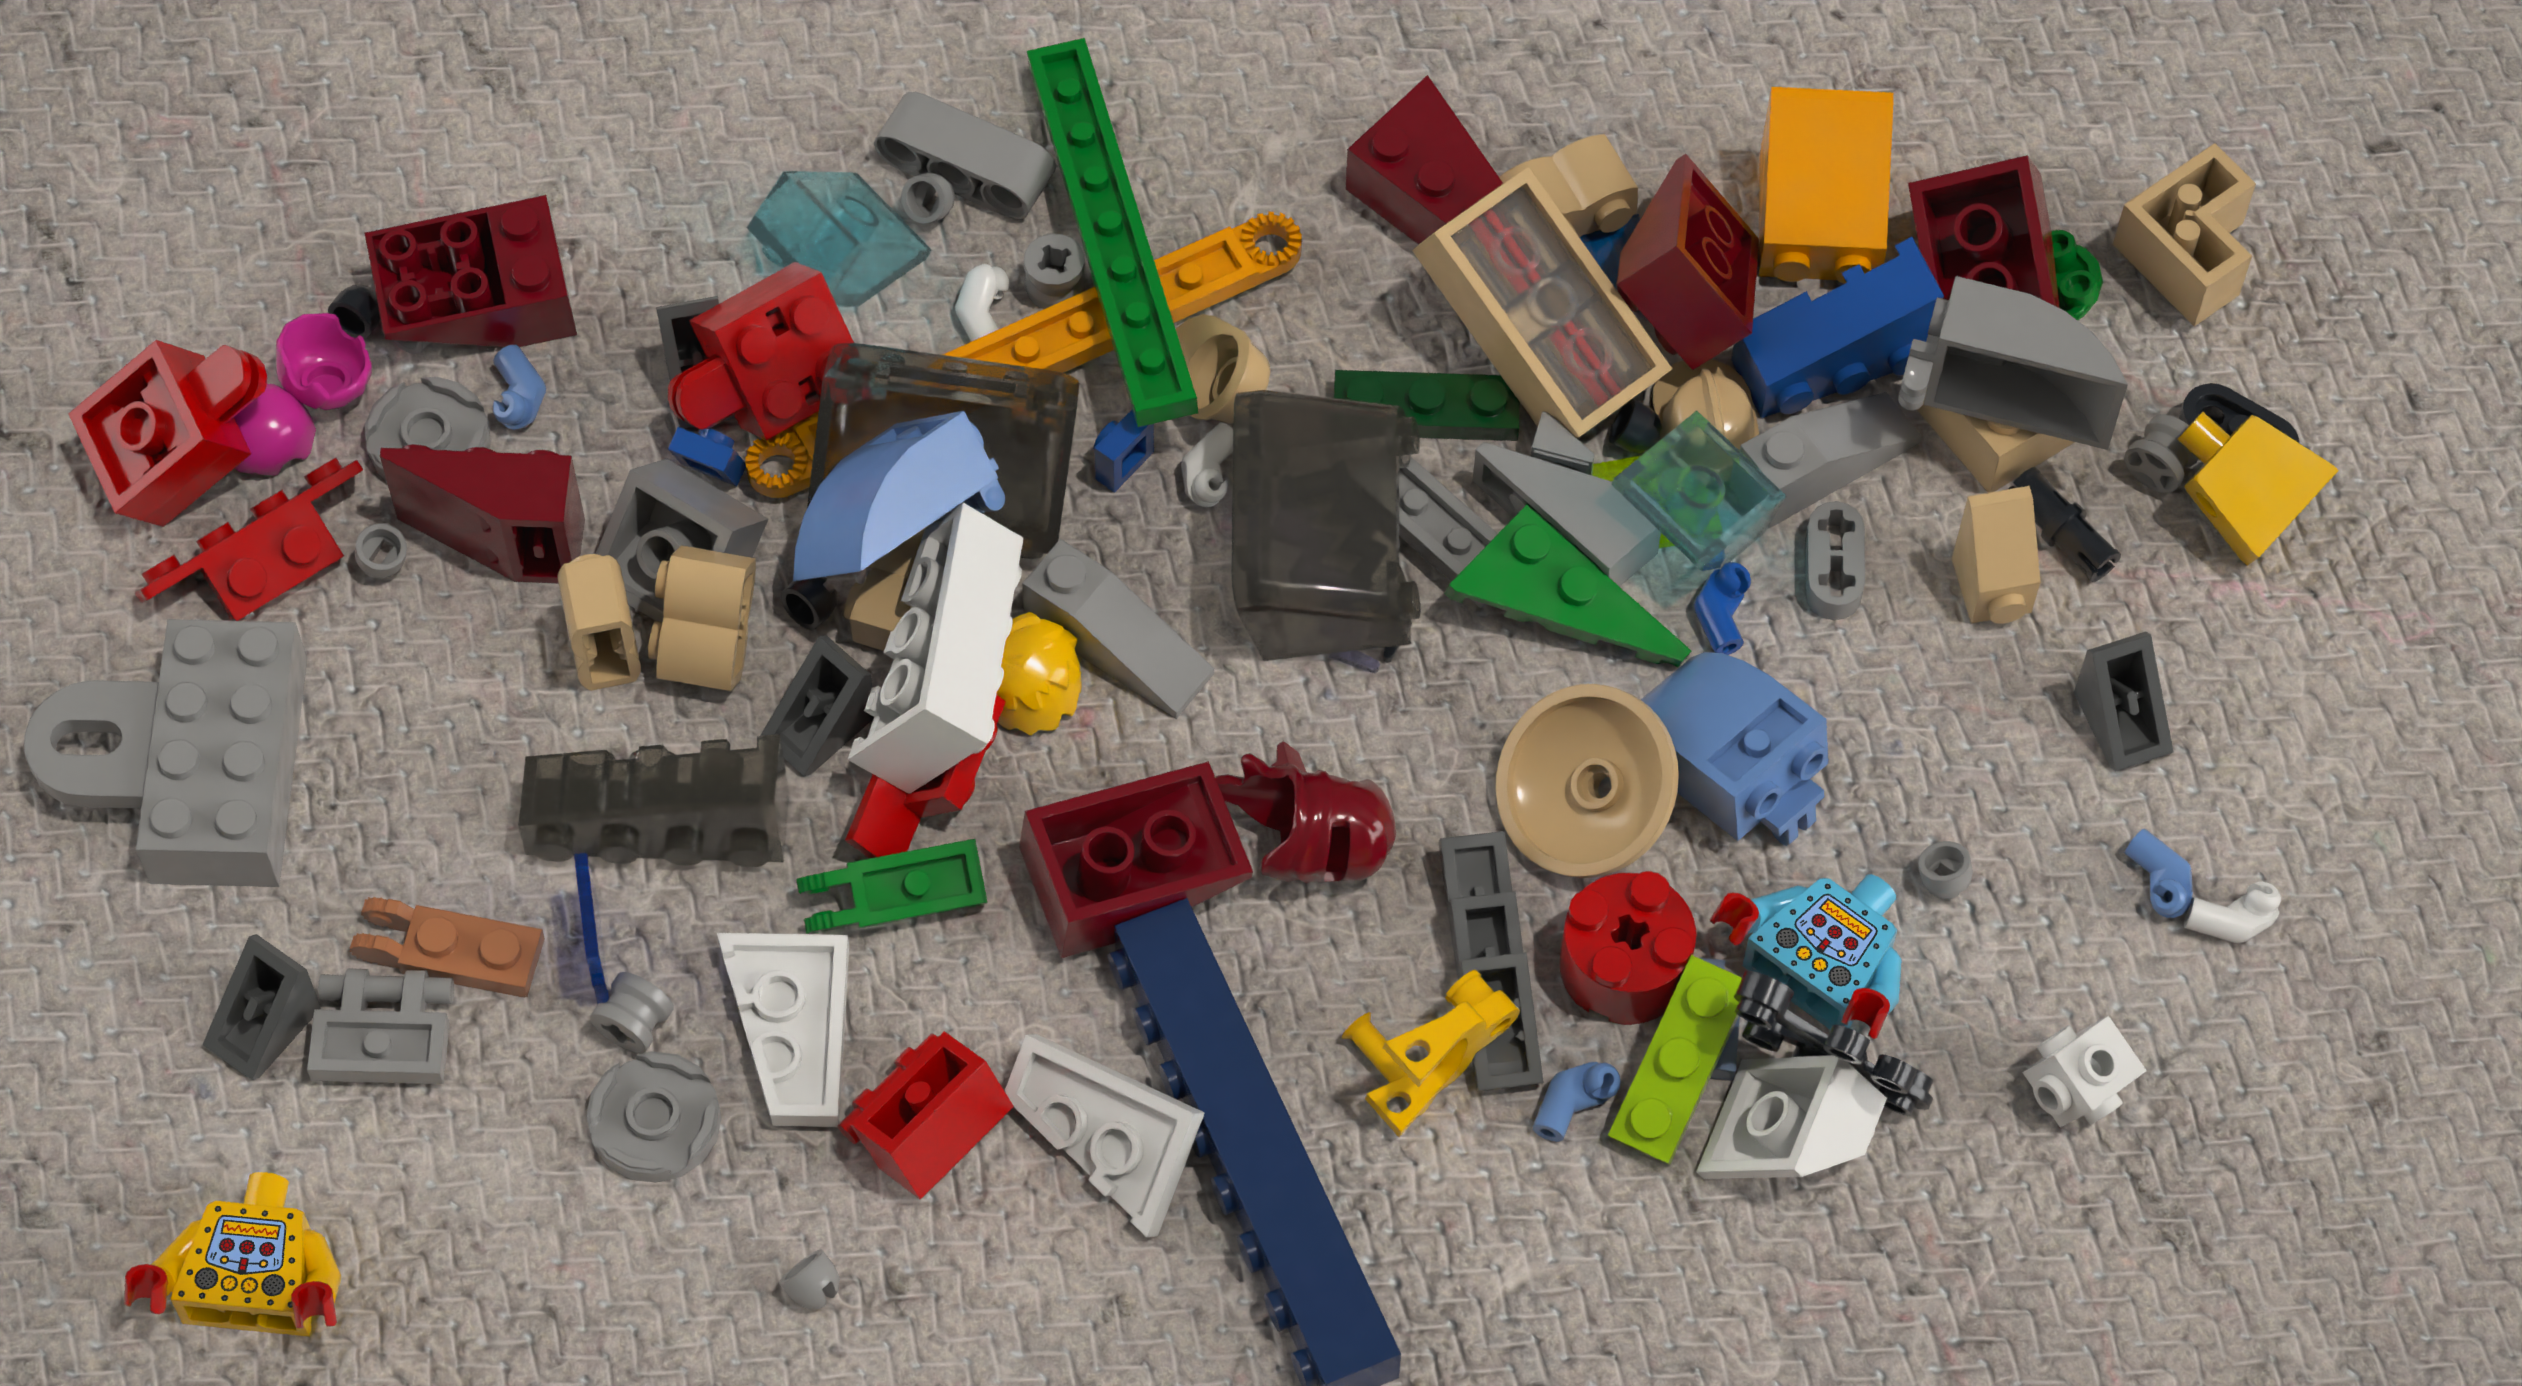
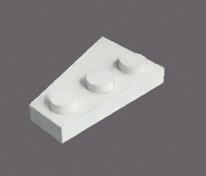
M1038 1034L1025 1035L1005 1088V1093L1014 1108L1057 1150L1063 1149L1090 1175L1088 1180L1105 1197L1111 1196L1133 1217L1130 1222L1146 1237L1158 1236L1205 1113Z

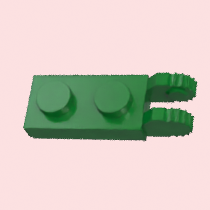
M975 839L849 862L846 864L847 868L796 879L798 893H807L808 895L828 892L829 889L850 884L854 908L836 912L832 910L823 911L805 918L806 934L840 929L858 924V929L988 903Z

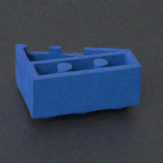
M1913 237L1895 245L1899 256L1865 274L1860 264L1844 271L1842 275L1846 281L1845 284L1811 301L1806 291L1753 319L1752 334L1733 345L1731 361L1736 371L1746 382L1753 404L1761 419L1779 412L1784 414L1796 413L1807 407L1812 401L1834 393L1846 395L1856 392L1869 381L1892 373L1904 375L1913 339L1927 341L1937 297L1942 299L1944 297Z

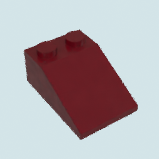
M1687 154L1676 159L1620 252L1616 286L1618 293L1630 310L1633 312L1641 311L1654 326L1655 334L1663 348L1671 355L1678 354L1693 371L1752 334L1759 238Z
M2028 155L1908 183L1919 249L1944 294L1943 299H1950L1955 277L1958 276L2028 293L2059 308L2052 232L2042 177Z
M1209 761L1026 810L1024 813L1019 849L1061 958L1115 944V925L1185 898L1188 899L1191 907H1194L1252 878L1253 875L1252 867Z

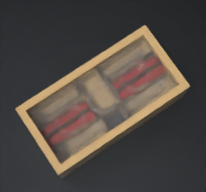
M1529 166L1438 229L1412 250L1537 427L1542 412H1547L1576 438H1579L1672 370L1663 354Z

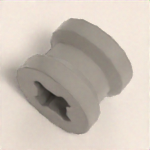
M1046 234L1031 242L1024 253L1025 290L1029 299L1040 308L1046 309L1085 291V255L1081 245L1073 238L1063 234ZM1058 265L1064 267V272L1052 269L1051 266Z
M2158 414L2154 416L2145 427V438L2135 441L2125 452L2124 461L2131 474L2143 485L2154 491L2171 493L2177 489L2184 478L2183 469L2193 466L2199 460L2177 440L2189 425L2171 415Z
M620 972L611 983V997L606 1003L596 1006L590 1015V1021L604 1037L628 1051L642 1054L647 1051L653 1042L652 1029L656 1023L668 1019L674 1010V1005L670 998L651 982L629 972Z

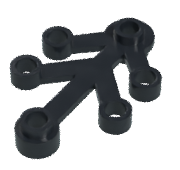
M1754 971L1744 972L1734 998L1738 1001L1735 1013L1748 1021L1742 1033L1743 1038L1747 1041L1774 1052H1778L1782 1042L1785 1041L1796 1046L1791 1057L1833 1055L1847 1061L1887 1098L1884 1105L1885 1108L1906 1116H1911L1914 1108L1928 1110L1930 1108L1933 1097L1929 1094L1933 1080L1928 1075L1900 1059L1884 1054L1879 1055L1874 1065L1868 1061L1866 1050L1870 1040L1867 1037L1841 1025H1832L1829 1034H1825L1787 1010L1794 995V991L1767 975Z

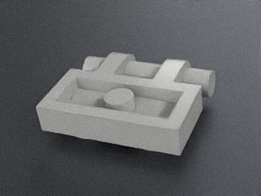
M348 968L345 975H320L318 986L319 1000L342 1001L341 1010L314 1009L307 1072L311 1081L444 1084L450 1022L447 1013L425 1012L428 1003H453V978L429 977L427 970H406L404 976H370L368 969ZM369 1002L401 1003L400 1011H366Z

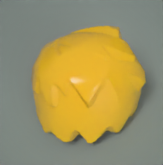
M1032 612L1021 614L1013 619L1011 632L1005 641L1001 664L1004 676L996 692L998 696L1006 701L998 723L1003 728L1008 730L1018 728L1028 735H1033L1038 730L1051 731L1057 729L1062 714L1073 716L1077 707L1079 693H1081L1082 689L1080 664L1075 651L1078 638L1069 630L1064 629L1063 626L1046 619H1040Z

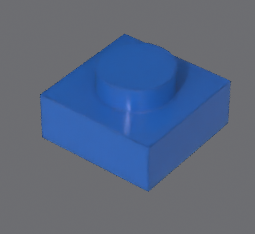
M1133 410L1120 422L1114 420L1108 423L1099 433L1093 447L1095 454V479L1115 493L1154 453V424L1137 427Z
M678 427L668 447V450L681 465L736 487L746 468L745 461L733 449L735 441L711 428L699 429L698 434Z

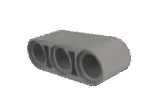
M908 92L903 95L874 141L877 153L891 166L914 177L924 173L941 175L952 184L956 195L1013 219H1023L1028 215L1056 170V163L1053 157L1037 143L919 92Z

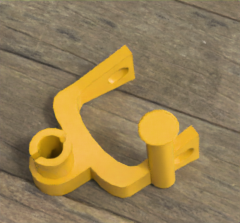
M1474 969L1466 973L1447 991L1445 999L1455 1008L1442 1017L1387 1041L1371 1023V1012H1368L1356 1019L1342 1035V1039H1351L1388 1080V1084L1367 1093L1365 1100L1398 1137L1406 1131L1418 1116H1421L1428 1109L1440 1091L1462 1075L1472 1062L1475 1054L1511 1026L1520 1013V1009L1502 990L1496 992L1492 990L1483 980L1478 970ZM1413 1046H1422L1427 1050L1428 1056L1419 1062H1414L1407 1058L1405 1052ZM1395 1097H1402L1409 1106L1402 1112L1395 1113L1388 1109L1387 1102Z

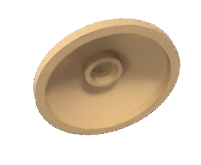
M1580 684L1569 686L1547 695L1529 708L1515 724L1506 739L1498 761L1495 787L1496 801L1507 834L1516 847L1532 862L1544 869L1564 876L1593 878L1608 875L1627 867L1653 846L1670 819L1677 797L1679 779L1675 747L1666 726L1659 716L1642 700L1625 691L1607 685ZM1609 777L1611 780V790L1605 797L1601 798L1598 792L1599 784L1604 778Z

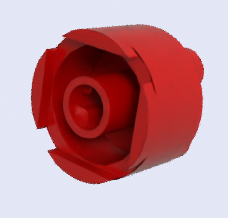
M1656 872L1617 873L1590 883L1571 899L1565 919L1559 963L1560 974L1566 991L1573 1001L1587 1012H1589L1590 1008L1599 1014L1609 1017V1022L1621 1025L1641 1024L1664 1015L1690 956L1694 954L1696 926L1692 912L1681 895L1669 885L1667 879Z

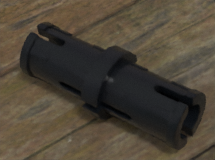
M2036 467L2026 470L2013 482L2017 487L2030 486L2033 496L2035 523L2042 529V539L2050 547L2056 544L2076 563L2091 582L2100 580L2115 567L2109 560L2117 563L2121 558V553L2114 549L2085 519L2086 511L2077 502H2074L2073 505L2070 504Z

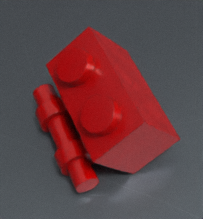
M945 1031L938 1037L931 1033L915 1050L907 1047L894 1060L896 1068L873 1091L868 1088L864 1089L852 1101L854 1110L837 1125L842 1134L853 1144H857L861 1140L878 1168L920 1200L1014 1107L988 1063Z

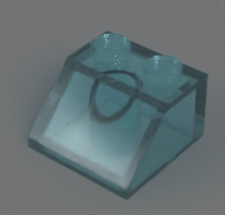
M783 171L746 227L763 245L762 251L764 255L776 265L785 268L797 262L822 272L837 307H856L862 305L925 261L932 251L856 172Z
M1697 410L1618 474L1611 483L1617 491L1701 571L1722 568L1725 563L1731 562L1761 537L1787 497Z

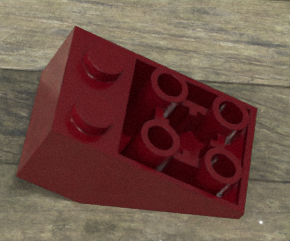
M546 195L364 233L385 340L506 347L514 344L523 347L577 335L557 237Z
M417 444L406 445L402 448H381V463L396 517L401 522L514 582L559 584L558 574L563 564L570 563L575 558L581 556L585 517L572 456L559 455L549 450H534L528 454L499 453L484 447H472L465 451L433 450L427 446Z

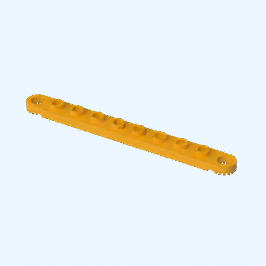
M1268 211V215L1259 213L1257 218L1254 219L1252 217L1248 222L1235 228L1229 226L1155 259L1154 262L1173 323L1290 271L1296 266L1301 257L1302 234L1300 233L1299 225L1296 226L1291 217L1288 219L1281 212L1279 215H1274V212ZM1265 235H1277L1282 237L1288 244L1287 247L1283 248V252L1277 251V255L1270 252V255H1266V251L1263 250L1261 253L1258 246L1255 247V242ZM1090 288L828 405L768 440H759L757 438L753 441L754 445L748 448L745 459L749 483L758 493L771 498L788 497L822 482L841 459L896 423L965 411L968 416L1113 351L1114 347L1096 288ZM775 455L787 456L794 461L793 470L789 469L787 475L782 473L779 478L776 474L773 477L769 473L765 475L760 467L767 458Z

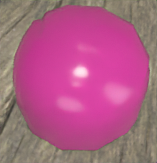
M329 313L302 314L286 323L276 341V372L283 389L302 404L314 409L319 408L326 411L344 407L364 393L372 375V365L368 351L365 349L364 338L361 335L356 338L348 335L342 329L339 318Z
M267 384L265 392L234 417L252 453L234 468L240 473L277 476L287 462L295 458L307 459L311 453L316 428L309 410L280 386Z

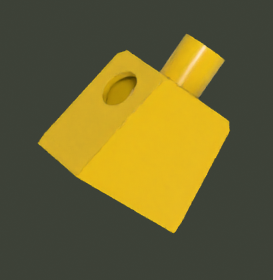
M2202 412L2177 438L2179 442L2204 463L2184 486L2187 493L2239 559L2247 566L2265 552L2339 471L2330 462L2254 415L2246 419L2230 436L2209 416Z

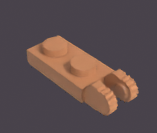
M368 897V899H365L361 911V916H364L363 919L375 925L405 931L407 935L402 945L389 937L357 933L356 936H353L349 951L357 959L398 968L401 974H405L406 970H427L429 977L453 978L456 985L523 998L528 997L545 940L542 929L416 905L415 909L401 901L386 900L382 897Z

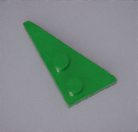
M1527 504L1457 575L1444 592L1450 600L1463 603L1464 599L1468 598L1505 610L1504 617L1520 622H1538L1546 630L1596 645L1598 640H1602L1636 651V658L1655 664L1668 663L1679 668L1692 652Z

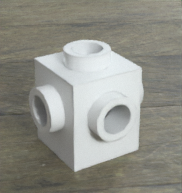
M2107 1016L2076 1034L2071 1026L2068 1025L2037 1046L2043 1058L2022 1073L2033 1087V1093L2038 1104L2053 1116L2059 1127H2062L2082 1116L2091 1125L2123 1104L2117 1092L2147 1070L2111 1018Z

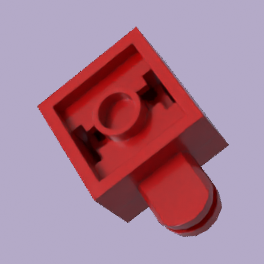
M794 262L689 320L707 359L676 375L669 383L667 397L670 409L679 419L698 429H709L735 415L741 429L764 440H768L872 380L822 272Z
M155 340L69 412L68 415L114 513L164 527L249 457L252 453L234 417L265 392L267 373L265 365L257 356L228 345L220 346L209 357L205 358L204 355Z

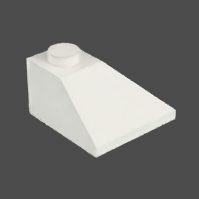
M1833 1055L1743 1059L1696 1172L1703 1179L1803 1177L1865 1155L1887 1098L1847 1061Z

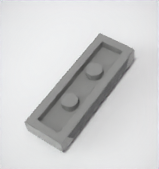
M1392 442L1349 478L1350 487L1386 518V525L1450 582L1498 534L1395 442ZM1471 600L1480 609H1482L1486 605L1484 603Z

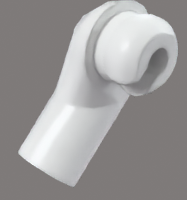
M988 264L975 266L967 273L958 296L955 312L971 342L999 330L989 310L993 300L1001 299L1004 296L1002 291L1008 290L1009 279L1006 272L998 266L991 267Z
M1219 422L1181 461L1185 493L1191 501L1202 507L1216 505L1227 493V480L1223 481L1220 464L1241 444L1237 433L1223 422Z
M2254 882L2248 886L2247 894L2241 896L2227 907L2193 897L2185 916L2184 928L2233 943L2246 942L2274 924L2279 915L2280 892L2276 887L2267 882Z

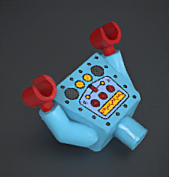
M1867 874L1852 893H1849L1829 878H1820L1809 888L1797 885L1753 899H1749L1740 893H1728L1709 919L1712 924L1725 922L1733 927L1734 930L1728 940L1734 945H1739L1747 934L1753 933L1748 938L1742 966L1748 971L1767 975L1787 985L1794 991L1791 1002L1830 1030L1832 1025L1850 1028L1854 1020H1859L1870 1027L1868 1036L1876 1039L1886 1017L1899 1002L1902 959L1897 951L1893 949L1898 930L1893 923L1883 917L1884 913L1895 902L1896 894L1890 885L1878 876Z

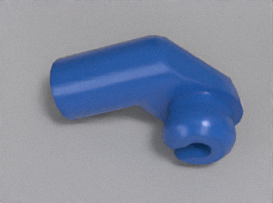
M1725 563L1721 569L1714 570L1707 578L1694 602L1696 616L1714 653L1730 655L1739 650L1744 644L1732 616L1743 600L1744 593L1751 586V577L1748 570L1739 563Z

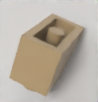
M2030 486L1967 497L1951 560L1971 624L1989 620L1998 624L2009 623L2023 617L2025 614L2032 613L2041 581L2033 496Z

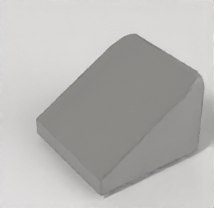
M1542 412L1531 447V456L1592 475L1594 454L1547 412Z

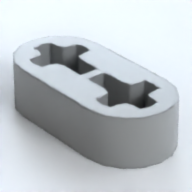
M1838 501L1826 502L1816 507L1810 515L1805 537V595L1807 604L1817 615L1830 620L1845 619L1853 615L1859 608L1864 590L1865 526L1862 516L1854 507ZM1828 525L1839 526L1840 534L1843 535L1840 550H1830V534L1827 532ZM1830 571H1840V587L1844 590L1842 596H1831V590L1827 586Z

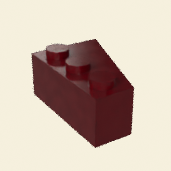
M1428 75L1347 149L1346 190L1418 245L1445 224L1504 184Z

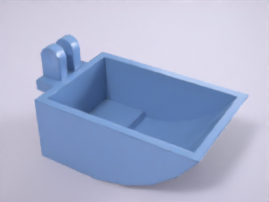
M965 411L896 423L841 459L819 485L803 516L795 546L793 581L861 572L963 502L980 513L1001 509L1005 503V494L995 472L999 467L994 458H988L983 448V438L976 426L969 421Z
M1703 652L1687 660L1641 699L1659 716L1673 741L1679 771L1677 793L1734 839L1739 841L1757 824L1762 822L1771 830L1774 837L1781 844L1788 846L1798 838V827L1802 830H1807L1816 822V804L1825 795L1824 789L1813 782L1811 778L1828 764L1827 720L1773 677L1735 657L1723 653Z

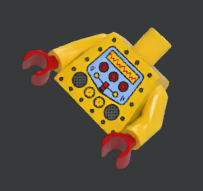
M255 1172L249 1175L244 1203L210 1202L206 1206L202 1218L191 1222L151 1265H137L127 1271L125 1276L124 1305L130 1307L139 1298H151V1313L162 1314L166 1308V1297L172 1292L171 1302L182 1324L310 1337L312 1316L323 1315L327 1327L335 1326L337 1323L334 1303L341 1283V1273L325 1237L315 1230H311L304 1212L295 1208L284 1207L289 1181L274 1173Z

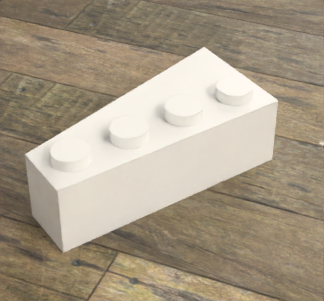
M964 502L924 531L901 599L902 602L911 606V608L899 620L894 631L890 632L883 653L893 659L889 674L882 688L879 686L871 688L864 709L866 713L874 716L868 737L866 739L862 737L854 739L848 757L850 762L908 794L914 792L969 755L982 751L989 743L995 728L992 715L996 692L1004 676L1001 664L1005 641L1013 625L1010 612L1014 590L1020 581L1022 573L1019 561L1023 537Z

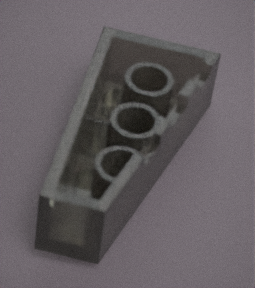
M780 734L757 736L756 748L730 750V743L727 739L701 741L700 753L679 755L668 751L663 744L639 746V750L633 752L629 759L616 760V757L607 750L526 756L518 822L525 854L535 855L542 860L551 862L566 861L572 858V856L600 857L605 861L617 864L631 863L637 858L665 859L670 863L683 866L695 865L702 860L731 861L733 864L742 867H760L767 862H784L789 788Z

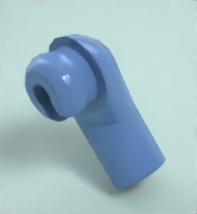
M512 344L502 348L493 359L494 365L509 385L507 391L501 394L503 396L502 402L494 400L493 413L495 418L505 427L515 430L525 428L534 422L546 393V385L518 345Z
M2145 828L2142 829L2131 840L2124 853L2150 873V901L2154 910L2166 918L2181 916L2188 910L2193 898L2191 866L2184 858Z
M1589 1062L1557 1073L1551 1079L1534 1122L1533 1131L1544 1139L1555 1142L1562 1141L1575 1112L1603 1104L1617 1094L1621 1084L1617 1069L1606 1062Z

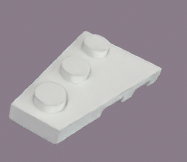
M717 933L719 947L772 1125L837 1127L840 1122L849 962L848 935Z

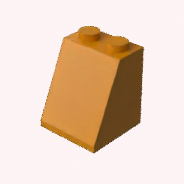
M1771 87L1759 155L1758 276L1777 277L1780 280L1789 282L1803 279L1838 280L1845 284L1846 281L1842 275L1844 271L1860 264L1865 274L1884 264L1888 235L1893 93Z

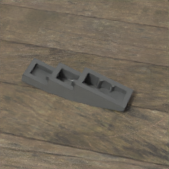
M1505 831L1440 838L1438 845L1457 978L1459 980L1466 973L1474 969L1478 970L1483 980L1494 992L1502 990L1520 1009L1518 1017L1511 1026L1475 1054L1472 1066L1477 1092L1543 1084L1527 952H1523L1516 891H1512Z

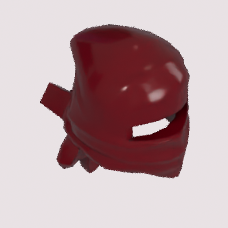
M1284 741L1277 745L1276 762L1271 767L1263 760L1249 753L1241 757V766L1245 777L1229 774L1215 777L1225 802L1238 805L1260 824L1280 831L1281 844L1265 855L1258 865L1264 876L1286 882L1300 880L1306 884L1310 882L1362 881L1375 874L1382 867L1394 845L1396 838L1394 814L1388 798L1376 783L1370 779L1359 782L1349 781L1338 776L1329 775L1323 770L1309 773L1304 767L1299 752Z

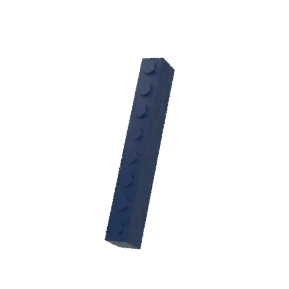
M1185 898L1115 925V951L1108 953V960L1114 978L1121 990L1131 987L1139 1004V1007L1133 1009L1135 1022L1145 1044L1148 1046L1157 1043L1165 1062L1159 1064V1072L1168 1095L1177 1100L1182 1099L1185 1104L1205 1113L1192 1148L1198 1158L1208 1155L1217 1176L1211 1178V1185L1215 1198L1225 1216L1234 1212L1243 1230V1234L1237 1236L1242 1257L1251 1273L1261 1270L1270 1292L1264 1294V1301L1275 1328L1278 1332L1285 1329L1289 1330L1297 1348V1351L1291 1353V1360L1301 1385L1381 1386L1398 1379L1401 1352L1188 899Z

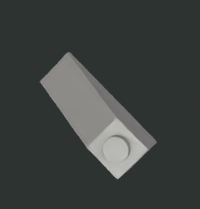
M1887 392L1791 416L1740 445L1734 484L1765 524L1771 528L1920 444L1922 435Z
M1483 442L1475 449L1472 480L1512 517H1515L1527 504L1619 587L1658 554L1662 522L1659 520L1658 514L1646 500L1638 496L1633 498L1618 483L1487 442Z
M1062 539L1055 544L1022 583L1024 613L1032 612L1040 619L1049 620L1069 630L1078 638L1075 648L1077 655L1175 719L1180 716L1214 675V667L1112 571Z

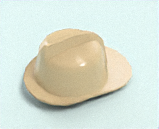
M1206 314L1189 318L1176 328L1197 396L1199 413L1190 416L1197 420L1207 421L1212 419L1223 423H1238L1246 419L1258 405L1272 407L1275 400L1266 392L1270 378L1269 361L1251 343L1250 338L1244 331L1216 316Z
M1710 359L1693 371L1685 361L1674 363L1671 365L1672 370L1657 380L1653 386V406L1662 424L1659 434L1667 459L1681 473L1698 481L1719 482L1735 477L1740 445L1759 435L1753 401L1746 382L1731 366Z

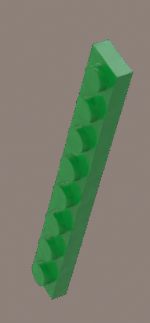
M1081 38L1028 50L1029 69L1137 427L1198 414L1197 396L1086 40Z

